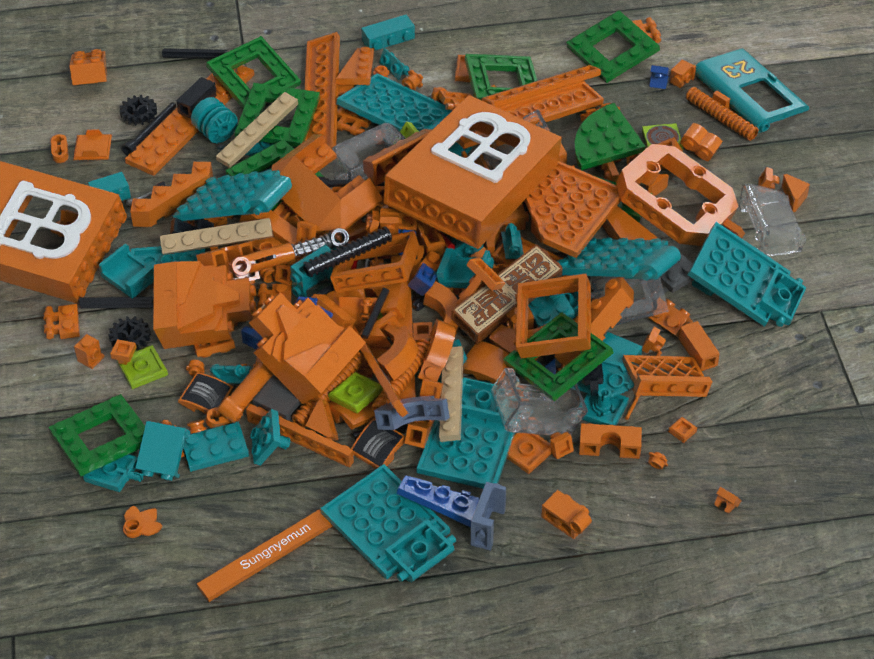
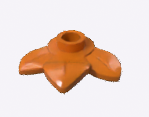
M132 506L124 515L126 522L123 526V532L129 538H136L140 535L151 536L162 529V524L156 522V508L140 512L135 506Z

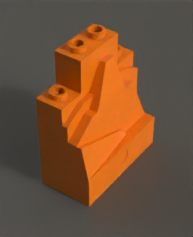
M175 261L155 264L153 330L163 348L169 349L232 340L234 323L250 321L254 318L252 314L257 310L256 302L253 296H256L255 285L251 284L249 278L234 280L232 272L228 271L226 265L217 267L214 265L204 266L200 261Z
M281 292L275 297L270 295L263 302L265 306L263 308L259 307L252 314L254 318L249 322L262 337L256 344L258 348L254 354L302 404L320 395L366 343L351 326L344 328L337 325L319 305H315L309 298L304 301L298 300L292 305Z

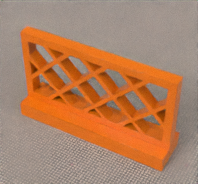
M623 355L622 358L634 383L633 392L635 396L706 397L712 385L711 378L704 377L694 357ZM631 362H635L636 364H638V365H640V366L638 367V366L632 364ZM666 363H670V364L674 365L675 367L673 368V367H671L670 365H668V364H666ZM642 368H646L647 370L651 371V373L643 370ZM660 368H662V369H664V370H666V371H668V372H670V373L668 374V373H666V372L660 370ZM679 368V369H681V370L687 372V374H684L683 372H681V371H679V370H677V369Z

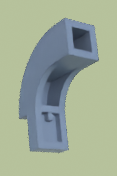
M434 396L402 399L401 402L408 412L404 417L399 415L392 403L374 410L378 430H395L404 424L414 421H446L450 418L447 399L434 398Z

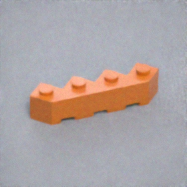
M193 162L191 174H173L171 186H153L151 199L133 198L130 210L133 227H152L163 216L166 218L176 212L179 206L187 202L188 197L194 195L199 187L206 184L208 178L213 177L211 162Z
M617 277L605 283V296L594 299L591 302V333L602 341L605 339L604 333L609 327L613 329L622 318L620 315L625 308H630L634 303V290L623 277ZM581 352L555 354V358L560 364L565 363L566 366L580 355Z

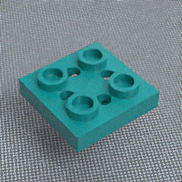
M606 388L599 389L598 396H591L588 393L577 412V418L593 424L617 426L629 403V397L618 395L610 399L611 391L607 389L606 394Z
M273 409L262 417L250 434L254 464L260 466L277 447L286 450L290 445V438L280 435L278 411Z

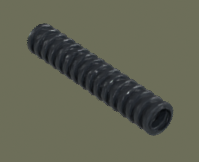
M385 226L382 227V230L377 229V232L373 231L371 234L368 233L366 237L361 236V239L352 240L351 243H346L345 246L341 245L340 248H335V251L330 250V253L321 254L319 258L314 257V260L310 259L309 262H303L305 273L310 278L313 277V274L318 275V272L327 271L329 267L334 268V265L338 266L340 262L345 263V260L349 261L350 258L354 259L355 256H360L361 253L365 254L366 251H371V248L376 249V246L380 247L381 244L385 245L387 242H391L392 235Z

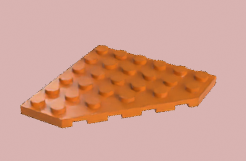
M560 161L524 200L543 244L575 258L578 257L621 202L616 185Z

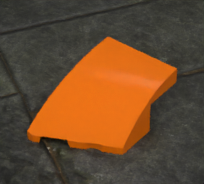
M487 342L475 343L466 355L467 360L463 364V374H473L477 380H487L492 384L507 387V376L511 374L512 369L505 364L503 359L509 353Z
M376 399L359 413H355L331 401L329 405L333 420L336 424L345 421L351 430L366 424L375 418L372 405Z

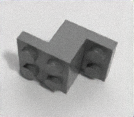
M681 254V259L657 280H638L657 297L667 291L673 293L694 281L693 278L687 275L693 263Z

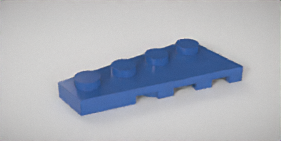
M406 475L396 493L471 527V520L480 499L471 496V492L464 490L461 493L450 490L448 486L436 487L432 485V482Z

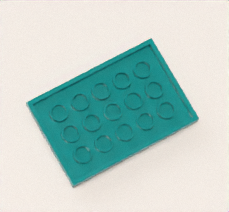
M378 73L371 77L370 85H357L339 96L336 102L337 105L344 109L350 110L358 116H362L399 134L406 122H411L418 131L423 129L433 130L452 112L451 110H446V105Z

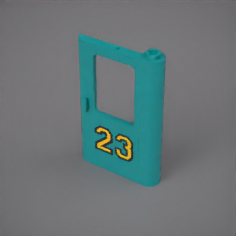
M743 48L700 61L696 64L695 75L713 92L719 91L730 98L729 106L739 116L753 124L754 127H758V133L767 131L770 123L809 110V106ZM765 81L791 105L767 112L741 88Z

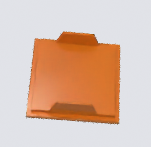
M99 129L87 130L85 135H77L73 159L109 160L112 134H102Z

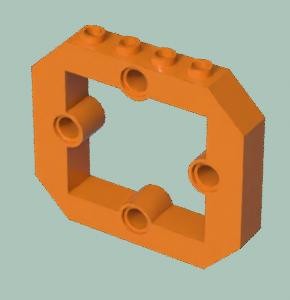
M651 144L622 169L616 181L620 200L679 244L702 246L713 224L718 222L724 226L725 220L727 218L731 220L739 207L731 186L675 146ZM662 165L683 180L688 188L698 191L713 203H703L695 217L696 223L693 225L671 209L672 205L669 200L662 197L656 198L639 184L652 185Z

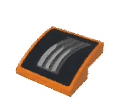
M197 372L181 395L178 403L193 412L198 409L207 415L210 409L222 405L232 391L233 386L213 376Z
M373 418L356 439L351 449L355 457L377 469L383 464L388 466L394 460V454L405 443L406 436L396 430H378L376 419Z

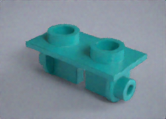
M383 48L379 63L387 67L389 72L398 80H400L401 75H408L409 67L401 63L394 56V53Z
M510 223L507 225L506 231L501 232L506 260L518 259L524 254L520 230H517V227Z
M214 364L211 366L210 372L216 378L228 384H240L249 374L251 366Z

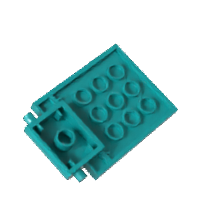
M266 170L260 173L254 171L250 174L239 173L235 176L225 175L220 178L210 177L206 180V184L196 190L197 192L187 198V202L177 208L178 211L173 215V218L187 221L232 215H259L260 213L269 212L292 188L291 179L286 176H280L279 170Z
M718 222L713 224L687 274L764 327L769 318L775 321L779 327H782L784 324L789 325L806 291V286L803 285L801 278L795 280L789 276L791 271Z
M593 237L577 258L567 254L564 259L557 262L562 266V275L587 274V276L625 277V279H643L647 281L649 279L657 280L681 259V254L676 247L668 246V241L659 238L644 240V238L612 240V238L596 239Z
M463 377L461 440L441 442L439 438L440 420H435L419 460L417 473L483 489L486 482L498 484L521 418V411L509 408L511 402L518 404L520 396L513 395V388Z
M383 464L320 508V512L386 580L399 572L396 576L400 582L406 579L412 583L454 552L453 544L456 542V538L453 535L445 537L450 534V527L430 508L396 494L402 481Z

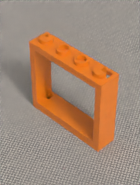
M415 231L392 235L391 242H387L385 245L381 244L380 247L376 246V249L371 248V251H366L365 254L361 253L360 256H355L354 259L350 258L349 261L345 260V263L340 262L338 266L335 265L330 277L335 292L341 293L407 282L420 248ZM403 252L400 262L351 270L353 262L356 260Z
M587 274L518 283V293L515 294L517 307L514 309L517 323L514 324L516 340L513 343L515 351H518L521 359L591 349V284ZM578 292V336L527 343L529 298Z

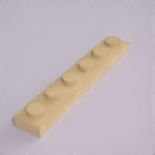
M284 92L216 155V160L228 168L232 167L298 105V99Z
M266 218L162 235L160 240L162 254L168 255L272 238L273 232L271 219Z
M462 346L452 347L447 363L442 369L443 388L441 399H447L450 418L446 421L440 420L439 438L441 442L461 440L464 355Z

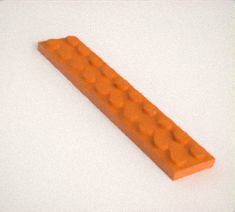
M338 32L307 41L305 90L320 92V99L305 141L314 134H323L325 144L334 152L336 151L338 105L336 102L338 98V84L336 83V77L339 75L340 36Z
M243 65L233 69L245 84L254 76V70ZM211 74L206 79L215 83L217 94L215 98L225 105L232 96L218 79ZM176 108L136 147L135 151L125 158V162L132 167L155 176L199 130L193 126L190 118L179 114L178 108Z
M580 81L497 108L537 126L602 105L604 98L585 81ZM471 127L469 128L471 132H474L482 137H489V135H486L476 129H473ZM461 136L456 141L463 149L479 144L464 136Z

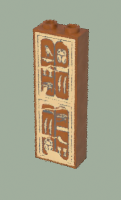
M536 244L497 274L506 283L502 289L492 291L484 284L452 309L451 319L478 344L501 324H504L515 315L514 309L517 307L515 294L518 293V283L562 277V266L559 262L554 261L544 248L541 249ZM529 298L528 304L536 298Z

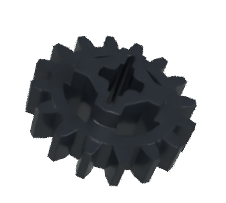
M133 95V99L128 97L127 102L122 101L120 106V116L124 122L128 121L129 125L134 123L137 126L138 123H141V125H144V122L150 123V119H155V115H157V105L154 103V99L149 100V96L143 98L142 95L139 97Z
M126 316V320L123 321L120 318L118 324L113 323V328H109L110 334H108L112 347H114L118 339L136 343V349L141 350L140 346L146 347V341H150L151 331L148 323H144L142 318L137 320L136 316L132 319Z

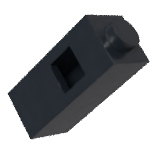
M200 77L176 100L178 113L191 119L192 112L200 101L208 97L215 98L217 96L215 83Z

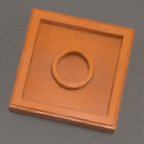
M524 426L514 435L507 459L530 474L552 454L551 443L527 426Z

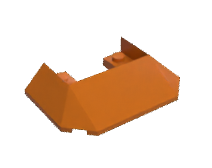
M323 134L312 135L272 165V171L279 170L280 176H286L291 179L292 188L281 200L303 221L317 225L316 233L332 231L337 228L346 230L384 201L370 178L364 180L358 175L334 193L315 175L337 158L336 153L325 144Z

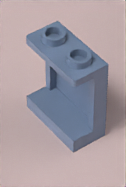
M486 482L471 520V546L491 551L493 546L494 520L490 519L492 512L505 513V486Z

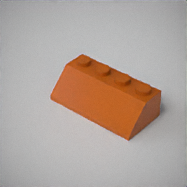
M423 129L415 132L408 138L400 140L388 148H384L373 156L367 157L363 160L364 173L375 186L384 182L385 175L424 139L432 129Z

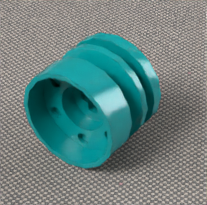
M208 97L200 101L195 106L191 115L193 126L211 142L216 144L228 140L235 132L238 124L237 116L214 97Z

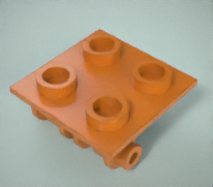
M340 296L339 307L356 320L353 326L361 333L378 298Z

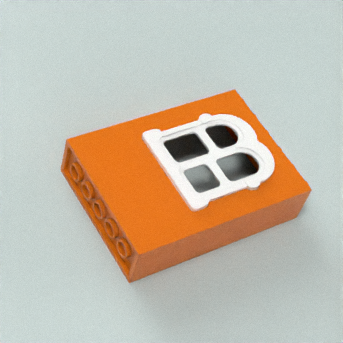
M468 95L385 175L384 204L479 249L558 165L562 137ZM471 127L473 129H476L486 135H489V137H482L474 132H471L469 128ZM461 136L481 144L467 158H463L448 150ZM497 139L515 148L510 154H504L491 148L490 145ZM482 153L502 161L494 170L486 169L474 163Z
M0 161V281L79 304V299L85 296L86 289L94 280L99 264L103 261L105 254L109 252L111 243L118 236L121 225L126 221L127 214L119 194ZM33 196L53 202L44 219L23 214ZM66 205L75 208L78 211L76 221L69 225L52 222L60 206ZM19 220L31 224L24 239L21 241L9 238ZM40 227L58 231L65 238L61 247L54 250L31 245L30 242Z

